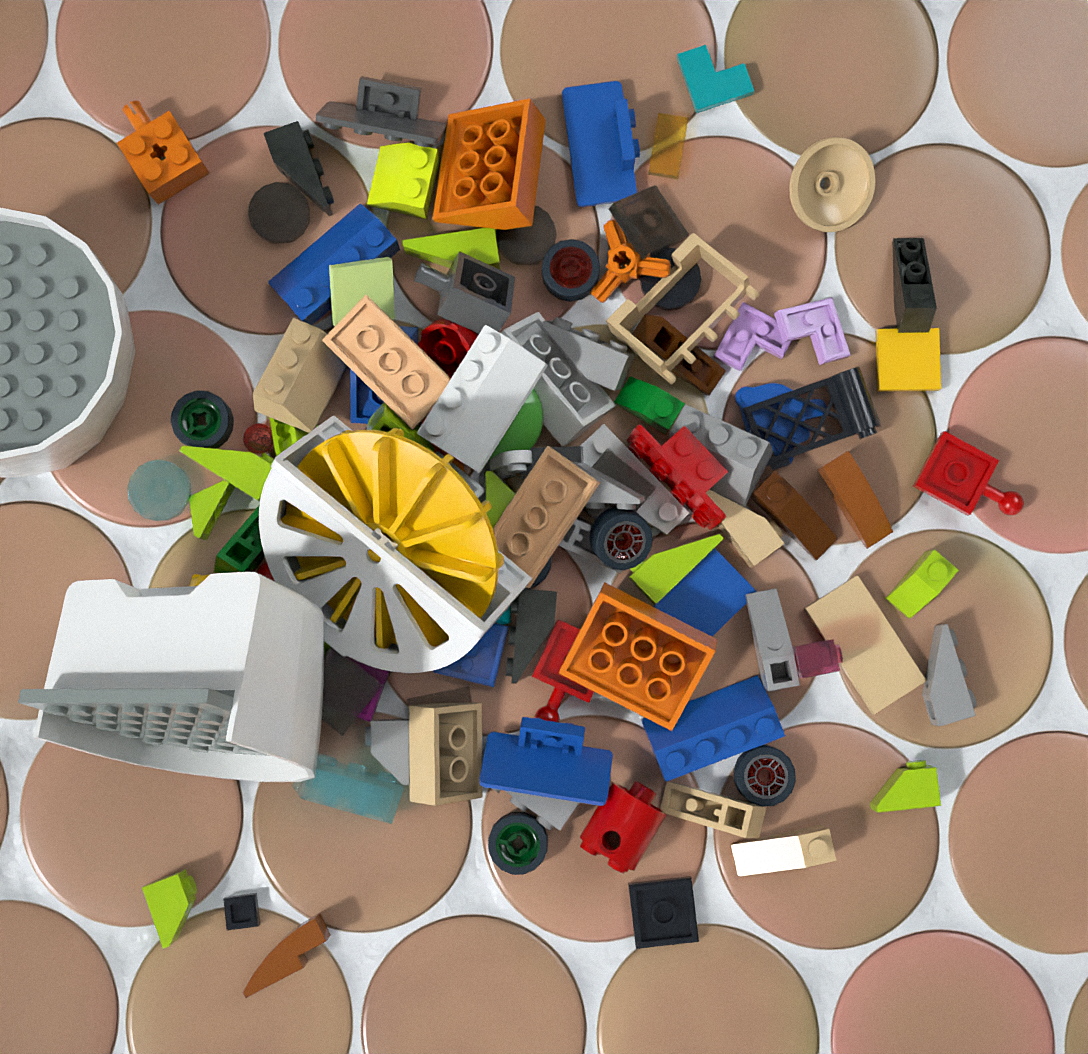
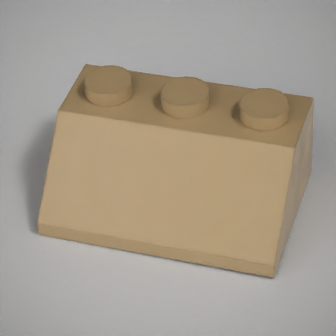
M292 319L253 392L254 410L308 433L316 428L347 367L322 341L327 335L322 329L298 319Z
M429 703L409 706L410 802L437 806L483 798L482 786L479 784L482 767V703Z

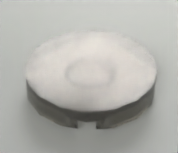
M274 182L264 185L255 192L249 203L248 216L252 228L260 238L273 244L290 243L303 235L310 222V209L307 199L298 188L289 183Z
M539 206L534 208L532 226L507 230L496 229L495 232L498 249L504 258L513 264L521 266L537 265L542 262L550 247L555 245L557 236L554 221L549 213Z

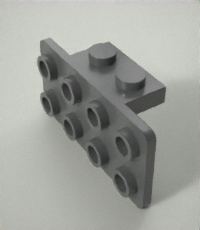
M364 76L359 78L356 106L329 101L316 113V121L323 123V126L329 129L347 127L354 129V132L360 135H372L373 132L383 134L385 139L391 141L409 139L414 140V143L421 147H432L433 144H438L446 132L447 126L445 123L418 118L422 88Z

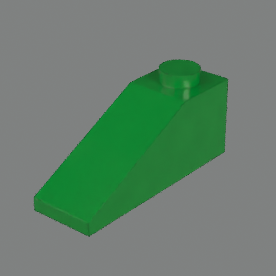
M259 506L216 555L213 571L215 574L254 572L264 559L265 555L259 530Z

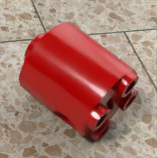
M636 780L629 790L612 781L608 790L607 803L603 806H597L580 835V839L583 840L580 847L593 856L602 854L609 858L607 864L622 874L628 872V870L634 871L667 815L652 804L657 793ZM612 831L620 835L621 843L618 848L613 847L609 841Z

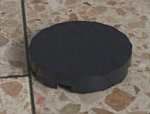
M660 249L649 257L669 260L672 269L675 266L672 253L676 249ZM696 263L654 306L669 311L681 309L690 303L697 295L701 283V273L698 264ZM640 276V286L644 296L662 279L661 277Z

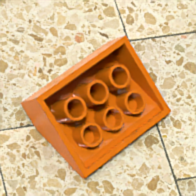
M530 98L448 115L433 212V220L435 222L501 230L532 226L546 119Z
M604 582L559 674L672 731L716 651L717 639Z

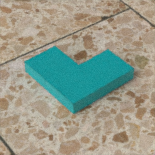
M706 45L677 54L676 58L696 114L754 94V88L745 63L716 72Z

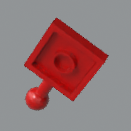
M946 431L940 433L913 484V487L967 516L971 515L981 495L997 502L1001 512L1006 515H1016L1024 507V499L1018 492H1003L988 484L1000 460Z
M557 620L532 677L554 687L547 705L539 708L535 714V718L559 722L560 720L558 709L565 693L588 703L594 691L559 674L580 629L561 620Z

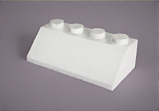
M537 312L504 329L501 334L510 338L548 365L535 385L534 390L542 404L543 424L563 447L589 429L611 411L616 404L599 384L584 377L544 329L542 323L546 320Z
M485 325L417 434L480 473L548 365L510 338Z

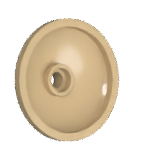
M840 137L825 138L807 148L797 160L790 178V200L798 218L810 228L822 232L841 231L856 223L868 209L875 190V170L870 156L858 143ZM822 178H824V179H825V184H824V186L821 188V187H820V182H821Z

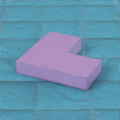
M833 298L778 310L774 313L783 343L810 336L819 365L851 356Z
M742 302L738 309L740 315L735 320L733 319L713 358L741 371L755 345L782 359L791 341L783 343L776 319Z

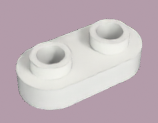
M513 450L500 453L489 460L490 471L497 473L499 478H512L516 476V473L526 472L527 467L533 464L532 451Z

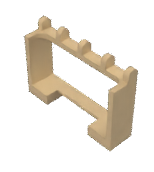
M692 233L672 253L675 266L670 270L667 278H662L636 305L627 299L606 320L611 333L623 344L629 346L628 348L670 384L676 381L671 370L683 358L692 364L696 358L690 351L704 337H707L712 342L718 338L712 329L726 314L734 320L740 315L734 306L745 295H748L753 300L759 296V293L749 284L746 274L695 233ZM702 258L738 288L664 362L629 331Z

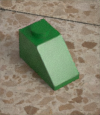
M631 376L614 401L616 405L664 435L667 434L685 403L663 389Z

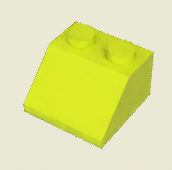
M412 143L380 146L367 206L427 219L440 163L438 150L430 147H421Z

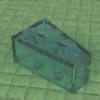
M325 754L318 755L315 778L293 782L292 787L301 799L390 824L393 822L404 789L390 773L379 771L377 775L368 772L365 766L349 762V765Z

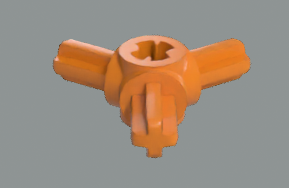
M619 219L610 220L604 224L603 228L611 250L607 253L609 259L605 266L608 271L591 291L592 296L598 301L605 303L622 281L627 284L629 280L639 279L641 275L661 278L668 277L671 269L669 260L645 257L643 251L635 250L634 244L628 243ZM628 258L631 262L629 266L625 264L626 268L623 269L620 264L622 261L626 262L625 259Z

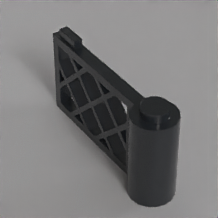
M860 367L843 371L827 379L742 409L751 434L761 438L760 431L765 434L763 439L766 441L771 436L785 443L780 455L771 457L766 465H770L772 471L790 465L788 458L858 434L861 440L877 434L876 427L881 426ZM825 386L830 397L826 409L810 401L814 390ZM808 393L806 399L800 397V395ZM792 398L803 404L797 419L781 412L786 400ZM780 403L777 410L770 407L774 404ZM832 405L834 407L835 413L830 411ZM807 406L823 413L817 428L800 421ZM764 409L774 414L768 429L755 423L752 412ZM827 415L839 421L842 429L841 433L832 436L821 431ZM778 416L794 423L788 438L771 431ZM798 426L814 433L808 445L802 446L791 441ZM818 435L825 438L815 442ZM789 445L796 448L786 452Z

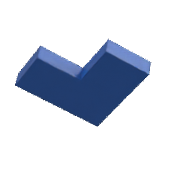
M494 623L467 654L448 666L433 670V673L494 687L509 626Z

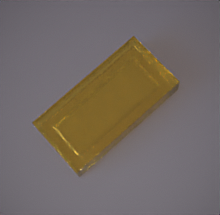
M658 113L648 175L678 180L688 117Z

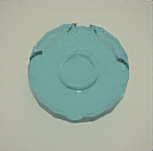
M165 460L148 461L139 466L131 475L127 487L128 500L134 511L143 518L156 522L170 521L181 515L192 494L191 483L185 471L176 464Z

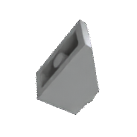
M409 719L372 720L371 727H366L365 729L366 746H371V754L402 785H409Z

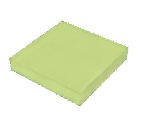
M384 257L329 265L332 321L334 327L365 295L369 296L391 319H395L392 259Z

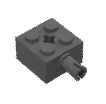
M460 251L447 274L433 269L424 263L420 264L416 272L415 282L439 291L440 301L437 315L466 327L478 335L485 325L500 332L511 314L515 277Z

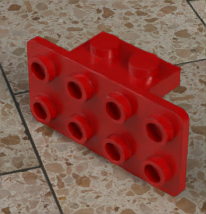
M638 424L627 438L628 449L637 459H643L651 467L649 471L659 482L662 483L664 481L671 488L670 493L681 505L686 504L693 512L692 518L699 526L712 530L726 518V515L706 492L728 471L685 425L661 446L642 425Z

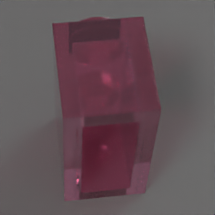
M820 639L792 645L798 678H808L840 671L839 664L843 663L841 648L839 644H834V639Z

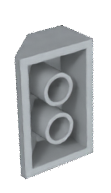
M685 404L670 431L669 439L685 425L728 471L709 490L745 507L773 454L770 442Z

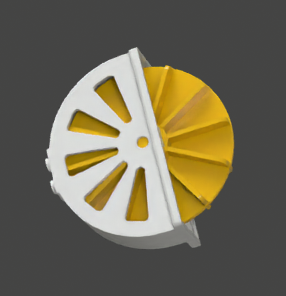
M333 415L277 455L271 465L272 469L265 481L259 506L260 538L270 572L275 582L300 593L321 608L323 612L324 641L343 657L349 656L378 669L401 673H421L448 666L459 660L474 647L533 578L497 550L494 532L486 514L492 506L488 500L479 501L486 490L452 463L454 460L452 455L448 453L444 456L439 451L434 453L421 444L405 438L403 430L393 428L389 432L377 430L352 431Z

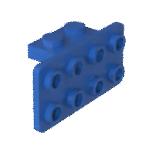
M619 81L564 88L562 90V101L577 205L579 207H588L635 200L637 188L634 164L635 158L640 157V147L638 139H633L631 128H636L634 109H628L627 99H624L622 84Z
M522 717L519 736L498 732L488 734L479 784L486 788L603 806L607 803L613 754L609 750L583 746L584 726L546 721L540 718Z

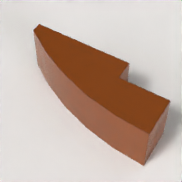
M849 450L818 469V472L834 494L832 498L866 549L893 533L892 527L876 495Z
M320 913L300 924L285 936L266 956L243 991L245 998L305 967L308 963L305 952L326 942L331 936Z

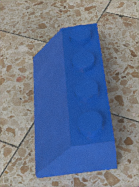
M360 203L269 280L268 283L301 321L313 325L332 309L329 265L384 257L391 258L401 249L397 239L383 223Z
M758 675L688 701L672 731L647 718L641 719L660 772L666 782L785 737L775 708Z

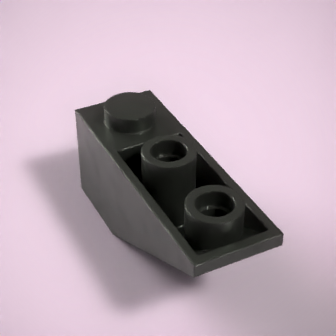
M299 121L263 133L278 171L328 216L333 215L330 205L335 202L329 186L323 187L320 176L325 174L319 158L313 159L310 148L315 146L309 130L303 131Z
M893 238L894 312L898 333H927L930 331L937 305L924 238Z
M524 589L512 602L511 613L517 614L516 626H510L509 645H514V657H507L506 676L512 677V684L518 682L555 623L557 592Z

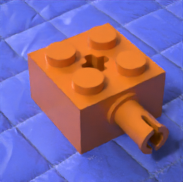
M140 101L130 102L136 114H134L128 104L123 107L122 111L132 124L135 132L118 141L117 145L148 194L158 205L210 173L170 111L151 121Z

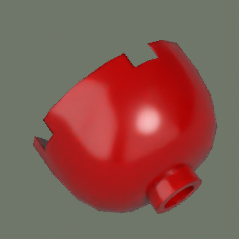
M442 317L422 330L420 334L422 335L421 341L418 343V346L452 378L478 337V334Z

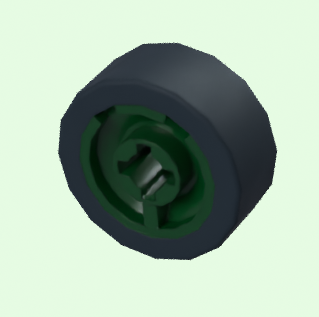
M197 390L185 394L176 402L172 410L171 426L173 432L180 442L187 446L217 449L228 441L233 431L234 418L231 408L222 398L209 391ZM205 416L208 424L206 426L198 425L199 417Z
M511 812L502 816L493 825L488 838V851L492 861L502 871L512 875H524L535 870L544 861L548 851V835L544 826L536 820L535 816L525 812ZM517 836L522 837L521 839L524 842V846L520 849L512 845V841Z

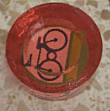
M257 423L251 425L245 431L243 441L245 447L250 452L262 455L263 452L268 454L273 450L274 442L270 427Z

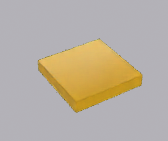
M930 328V331L927 333H898V329H877L875 331L877 392L941 390L939 328Z

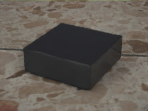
M257 893L223 898L227 931L258 927L260 925Z

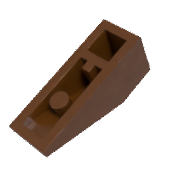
M648 314L643 316L632 332L634 337L664 362L688 339L663 317ZM695 346L690 353L695 356L696 360L690 364L683 358L671 372L705 395L710 396L726 370L699 347Z
M776 470L752 492L750 498L815 561L838 539L799 492Z

